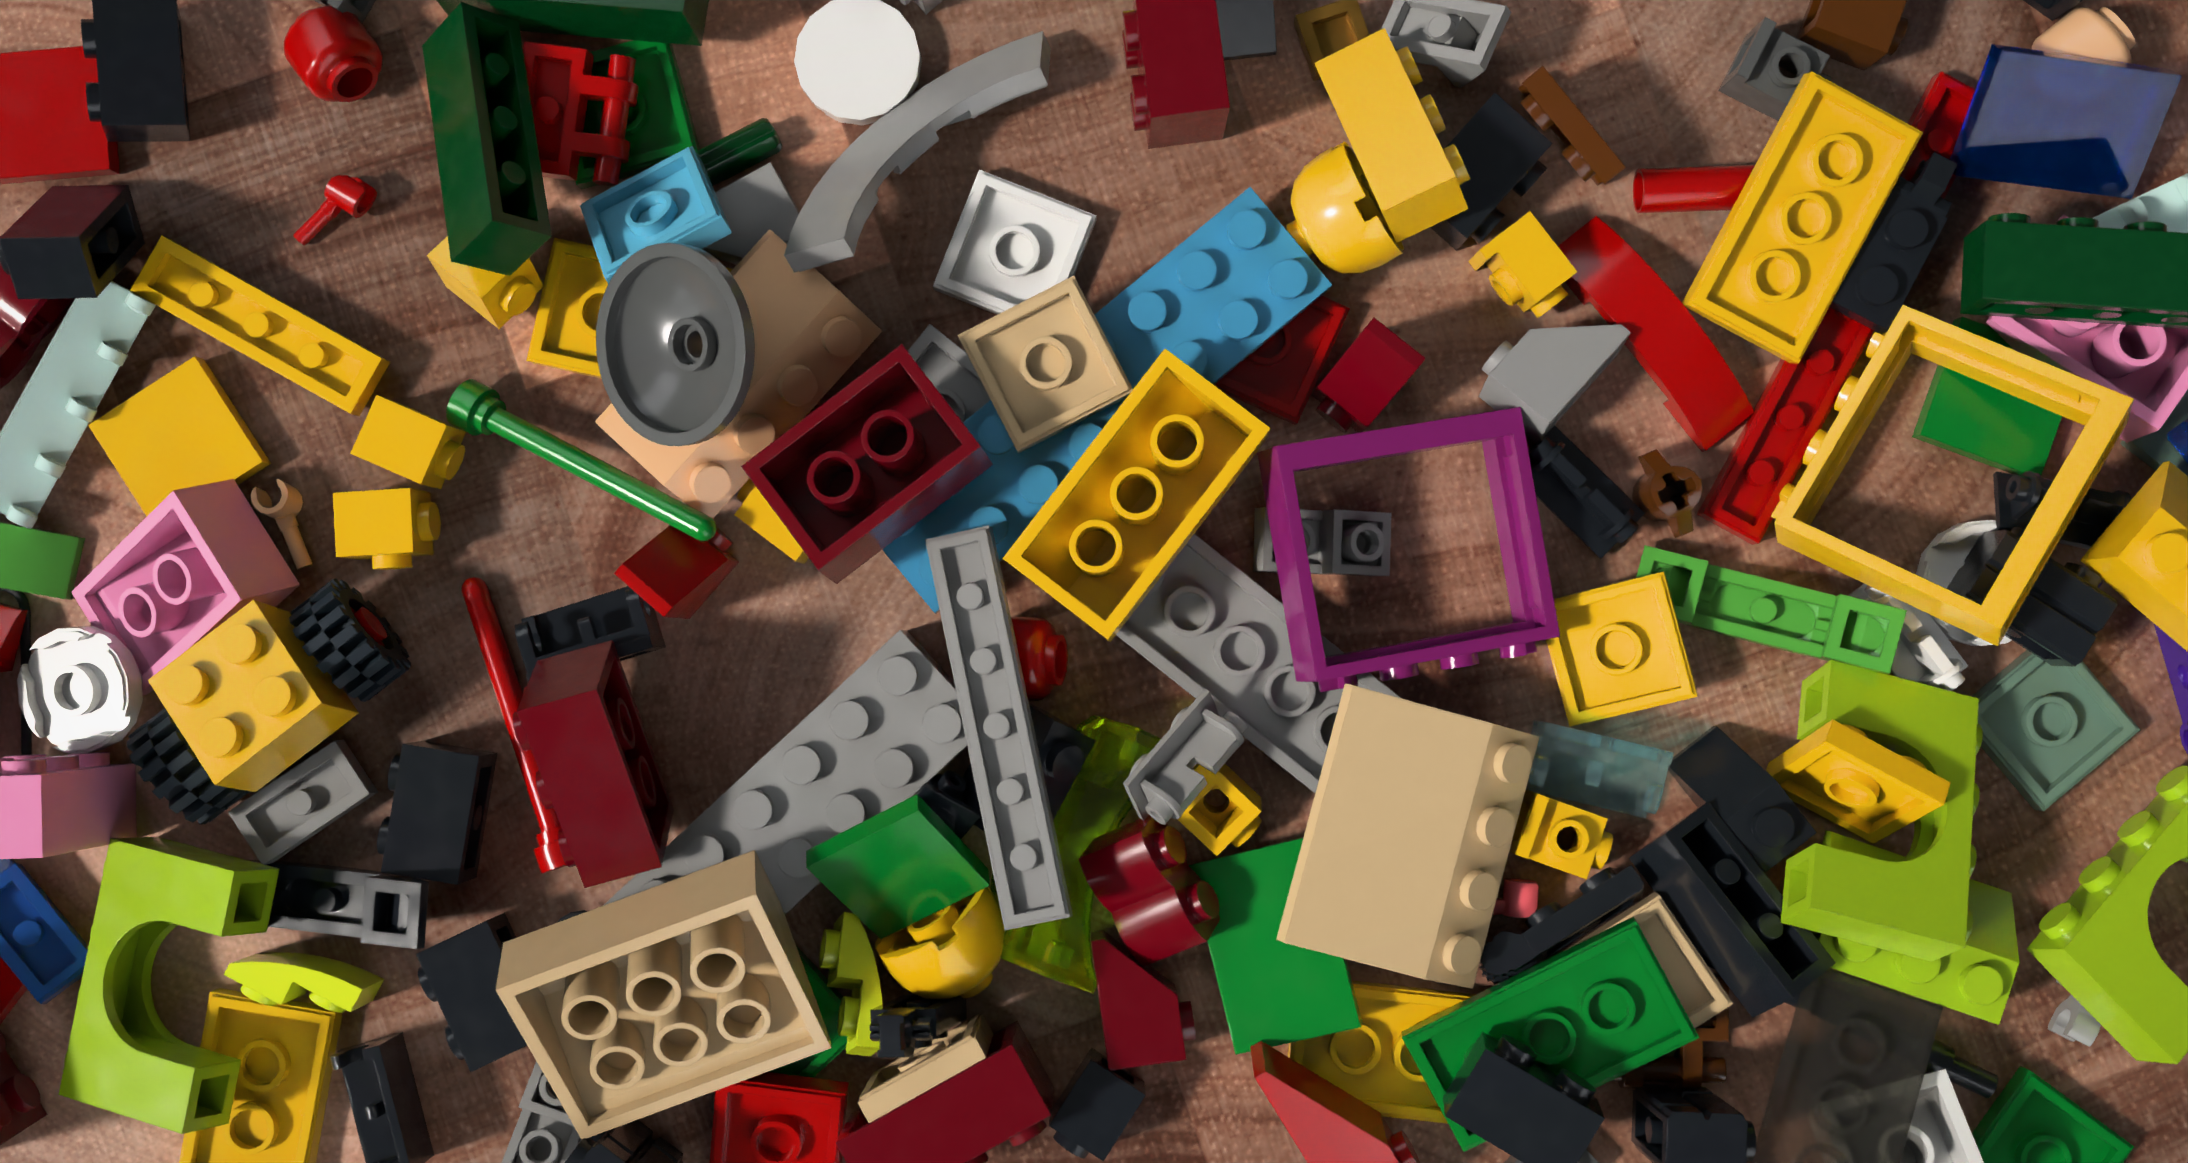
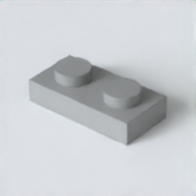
M335 740L228 811V814L261 864L267 865L275 862L378 793L345 740Z

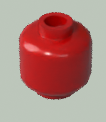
M322 6L305 11L290 26L284 39V55L291 67L311 94L324 101L353 102L368 95L378 81V76L383 67V54L361 21L351 12L346 11L342 13L332 6Z
M1011 617L1028 700H1043L1051 694L1054 686H1060L1064 682L1068 664L1067 642L1062 634H1056L1054 626L1044 618Z

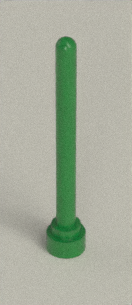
M469 379L461 383L451 395L446 409V418L451 425L472 436L496 433L699 541H707L714 537L717 526L711 517L506 410V405L500 400L499 393L477 380Z

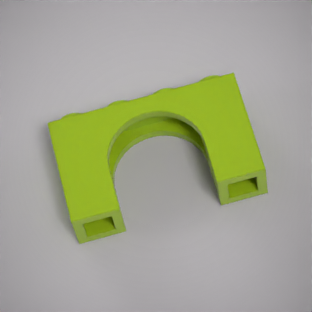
M1832 659L1802 681L1797 732L1798 740H1803L1833 719L1841 724L1851 725L1862 730L1869 739L1899 755L1908 756L1920 761L1927 770L1951 782L1945 804L1914 821L1913 842L1903 861L1880 860L1818 843L1787 859L1780 923L1931 962L1966 947V941L1973 927V913L1971 908L1968 907L1969 878L1974 871L1977 859L1976 849L1971 844L1973 815L1976 812L1980 799L1979 787L1974 783L1976 755L1983 739L1982 726L1978 723L1979 698Z
M2187 765L2173 769L2158 782L2156 786L2158 795L2144 811L2136 813L2122 824L2117 832V836L2120 838L2106 856L2093 861L2082 871L2078 878L2081 885L2065 903L2057 905L2042 918L2039 923L2041 932L2026 948L2136 1061L2178 1065L2188 1052V986L2165 964L2158 954L2152 941L2148 924L2149 901L2157 880L2167 868L2177 861L2181 860L2188 863Z
M161 837L110 838L58 1095L180 1134L229 1124L241 1060L190 1045L179 1040L169 1032L160 1020L154 1006L151 992L152 966L161 943L170 931L178 925L220 937L267 932L279 868Z

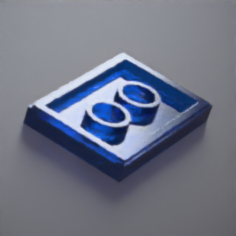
M1992 44L1950 158L1951 161L1957 163L1953 174L1967 178L2132 199L2182 75L2165 68Z

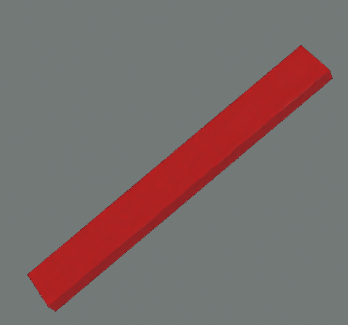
M1942 71L1934 75L1907 123L1922 131L1923 134L1900 176L1911 181L1919 163L1922 160H1928L1934 152L1957 163L1945 191L1940 196L1944 199L1991 113L1996 100ZM1830 307L1828 308L1799 364H1790L1780 359L1753 409L1754 413L1750 415L1697 514L1698 516L1752 545L1760 543L1773 519L1771 515L1780 501L1779 493L1787 483L1791 484L1802 465L1804 453L1811 439L1822 428L1840 390L1851 374L1874 330Z

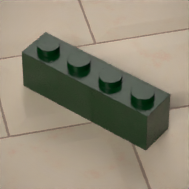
M436 0L448 16L460 2H464L519 21L520 31L702 46L709 0Z
M460 2L422 45L451 262L511 276L552 237L519 21Z
M2002 213L1990 216L1988 220L1964 237L1960 314L2188 329V233L2167 232V225L2164 223L2135 222L2125 225L2123 229L2101 228L2099 227L2098 220L2086 217L2065 218L2058 220L2053 225L2030 223L2031 217L2026 214Z

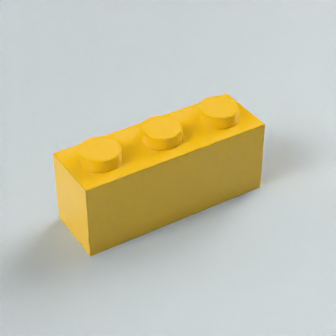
M1385 28L1314 63L1396 243L1468 209L1459 185L1470 180V176L1455 144L1442 149L1436 134L1445 131L1446 127L1431 94L1419 99L1413 88L1414 85L1422 82L1423 79L1408 46L1396 51Z

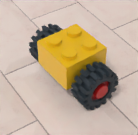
M332 579L291 612L253 599L148 680L165 708L128 736L130 739L127 741V748L132 751L129 757L132 764L142 768L138 772L144 782L150 781L154 785L155 789L152 792L159 799L165 797L169 801L168 808L176 814L183 811L185 819L192 823L196 820L200 825L210 823L247 793L260 790L359 714L347 694L354 699L358 697L362 702L369 701L409 670L411 667V662L407 659L409 654L405 648L399 645L402 641L397 633L391 632L388 627L390 624L384 616L381 618L375 612L376 607L369 600L365 602L362 594L354 587L350 589L348 583L343 580Z

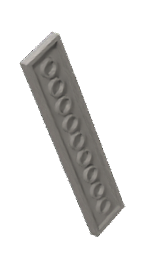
M929 324L908 350V353L959 419L964 422L989 402L990 398L967 353ZM1194 534L1120 629L1117 636L1194 698H1197L1204 689L1209 690L1220 717H1223L1228 711L1239 716L1247 726L1242 736L1312 792L1316 793L1343 689L1320 692L1318 682L1296 681L1283 604ZM1322 636L1325 656L1344 653ZM1369 672L1357 674L1358 687L1400 698Z

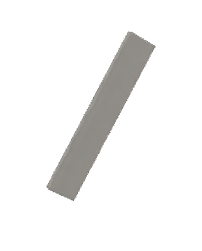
M988 525L925 539L1004 930L1073 916L993 528Z

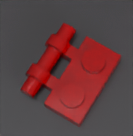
M524 41L523 53L542 176L577 181L580 156L596 159L593 174L594 183L610 187L618 185L621 164L628 163L631 143L625 140L629 107H635L637 104L639 86L633 83L636 59L625 55L612 54L610 55L607 77L592 76L594 55L587 49ZM588 100L604 102L599 134L583 132Z

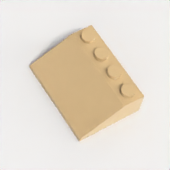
M1345 683L1276 940L1424 980L1473 989L1539 736Z
M755 850L503 942L496 992L581 1139H587L831 1049V1039L781 903Z

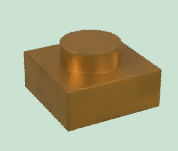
M1339 0L1297 14L1293 22L1313 81L1321 79L1314 64L1315 62L1369 36L1358 0Z

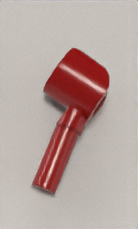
M348 175L332 177L324 191V196L327 199L293 236L302 245H307L333 218L337 217L342 209L353 217L360 218L373 205L377 197V191L358 177H350Z

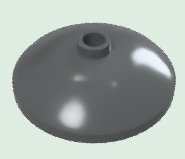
M659 243L637 251L622 263L604 292L597 318L596 353L605 390L622 419L639 435L660 445L687 446L699 444L713 438L729 425L739 412L750 387L754 368L755 341L752 320L744 295L731 273L720 261L708 252L692 245Z

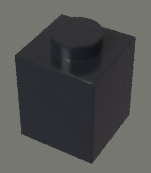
M1091 1047L1052 1108L1049 1126L1056 1130L1053 1138L1067 1151L1080 1158L1085 1159L1090 1152L1104 1162L1146 1096L1145 1082L1125 1069L1109 1071L1107 1057Z

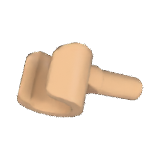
M277 479L282 496L279 503L273 507L272 500L266 491L258 487L253 488L251 503L257 511L276 520L297 570L312 565L313 563L299 531V524L296 519L303 504L300 492L290 484Z

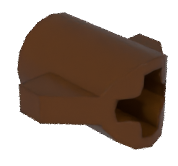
M1657 449L1639 456L1638 459L1645 475L1640 477L1634 485L1632 500L1645 513L1643 517L1654 521L1666 519L1675 538L1694 531L1691 510L1701 498L1703 491L1701 479L1694 471L1686 467L1671 466Z

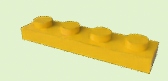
M162 235L130 289L133 293L352 415L360 417L390 364V361Z

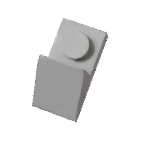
M1394 0L1381 29L1385 28L1396 51L1408 46L1415 62L1437 66L1455 87L1462 88L1486 70L1511 11L1505 5L1476 0Z

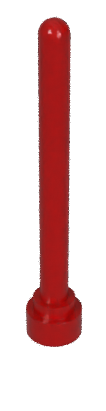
M470 577L463 582L461 592L541 833L535 835L539 847L533 849L540 872L543 874L567 866L562 857L558 841V832L561 829V825L554 808L547 810L540 800L536 786V772L539 771L532 750L524 751L520 747L515 735L513 713L517 712L523 692L488 587L481 578Z

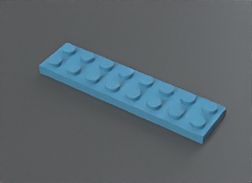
M1249 187L1094 315L1133 389L1165 348L1215 385L1329 291L1332 284L1254 190ZM991 400L963 422L993 465L882 549L934 613L937 614L940 610L925 539L989 525L993 528L1000 562L1124 400L1019 454Z

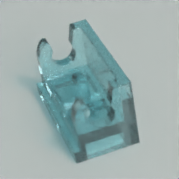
M1534 720L1531 734L1539 736V741L1526 790L1646 818L1647 812L1656 814L1674 752Z

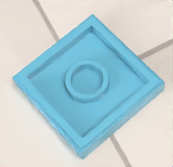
M693 146L683 149L580 205L604 278L608 284L624 261L647 246L659 243H681L703 249L732 233L703 162Z

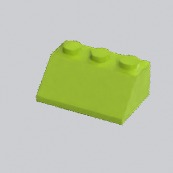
M1826 830L1822 845L1880 860L1898 862L1905 859V856ZM1969 879L1968 907L1971 908L1973 913V927L1966 941V947L1932 962L1811 931L1836 962L1830 968L1997 1025L2000 1024L2020 963L2012 893Z

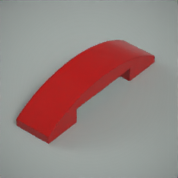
M1595 216L1558 246L1577 270V273L1566 280L1565 283L1583 305L1591 302L1608 325L1621 324L1631 332L1624 345L1668 398L1663 403L1701 452L1708 450L1754 413L1738 380L1698 322L1658 274L1611 227Z

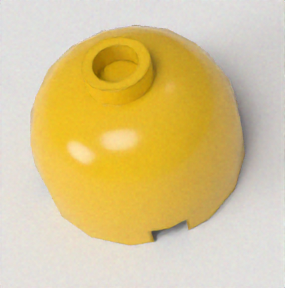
M1344 141L1334 148H1329L1304 166L1294 181L1290 198L1296 220L1287 224L1286 228L1308 256L1314 253L1328 269L1347 274L1370 271L1385 265L1403 254V242L1396 243L1357 156L1347 142Z
M986 887L883 939L878 937L875 942V949L889 974L906 990L924 999H951L959 995L961 998H970L983 991L993 979L992 972L998 966L1007 944V932L1004 930L1000 905L991 889Z

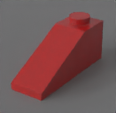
M1263 1041L1250 1047L1254 1078L1307 1163H1420L1404 1131L1401 1130L1393 1134L1380 1112Z

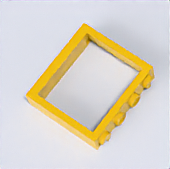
M1902 305L1888 331L1882 334L1877 332L1873 334L1866 351V357L1871 360L1861 377L1858 378L1851 375L1844 383L1834 405V410L1838 411L1839 414L1829 431L1819 429L1811 439L1802 463L1807 465V468L1796 486L1787 483L1779 493L1780 501L1771 515L1772 518L1776 519L1774 525L1777 543L1993 645L1999 646L2128 423L2134 399ZM1911 353L2085 426L1982 605L1810 526Z

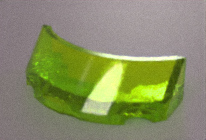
M1096 715L1077 725V730L1093 738L1096 742L1053 820L1073 916L1005 930L1003 949L1000 956L1003 960L1044 977L1094 994L1097 987L1090 941L1094 893L1086 881L1079 858L1094 838L1119 828L1133 806L1123 782L1129 777L1135 762L1144 754L1149 753L1161 740V738L1139 727ZM992 871L991 891L993 892L999 903L994 875Z

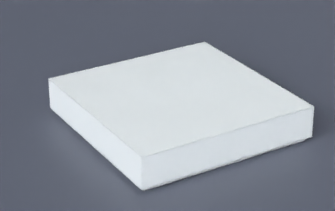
M979 170L933 288L938 292L998 315L1075 276L1096 223L1097 215Z

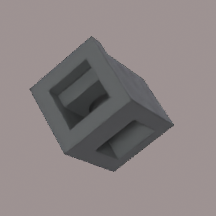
M1765 17L1745 36L1718 91L1779 121L1803 74L1812 71L1831 81L1830 76L1822 73L1830 55L1775 28L1777 23ZM1779 66L1796 74L1795 78L1783 76Z

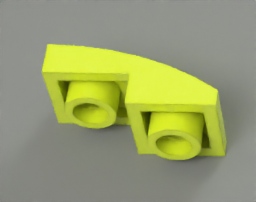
M843 912L834 923L833 929H824L820 946L819 967L829 969L827 987L852 989V997L843 996L838 1016V1035L847 1036L846 1054L872 1056L879 1050V1041H872L870 1039V1010L883 1004L879 973L872 947L860 919L854 913Z
M287 952L254 954L229 963L224 973L225 976L242 984L241 992L258 1003L270 1006L277 1005V1003L282 1005L305 995L307 990L311 991L309 998L315 1004L337 1013H344L346 1010L352 1012L373 1002L384 981L383 978L342 961L316 955Z

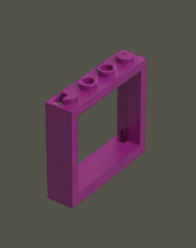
M1521 407L1279 445L1257 452L1296 681L1318 682L1320 692L1343 689L1345 683L1359 686L1357 674L1378 670L1381 681L1419 675L1418 663L1439 659L1441 670L1479 664L1478 652L1498 648L1500 658L1525 656L1529 653L1537 652L1535 641L1560 637ZM1482 442L1513 622L1325 656L1294 473Z

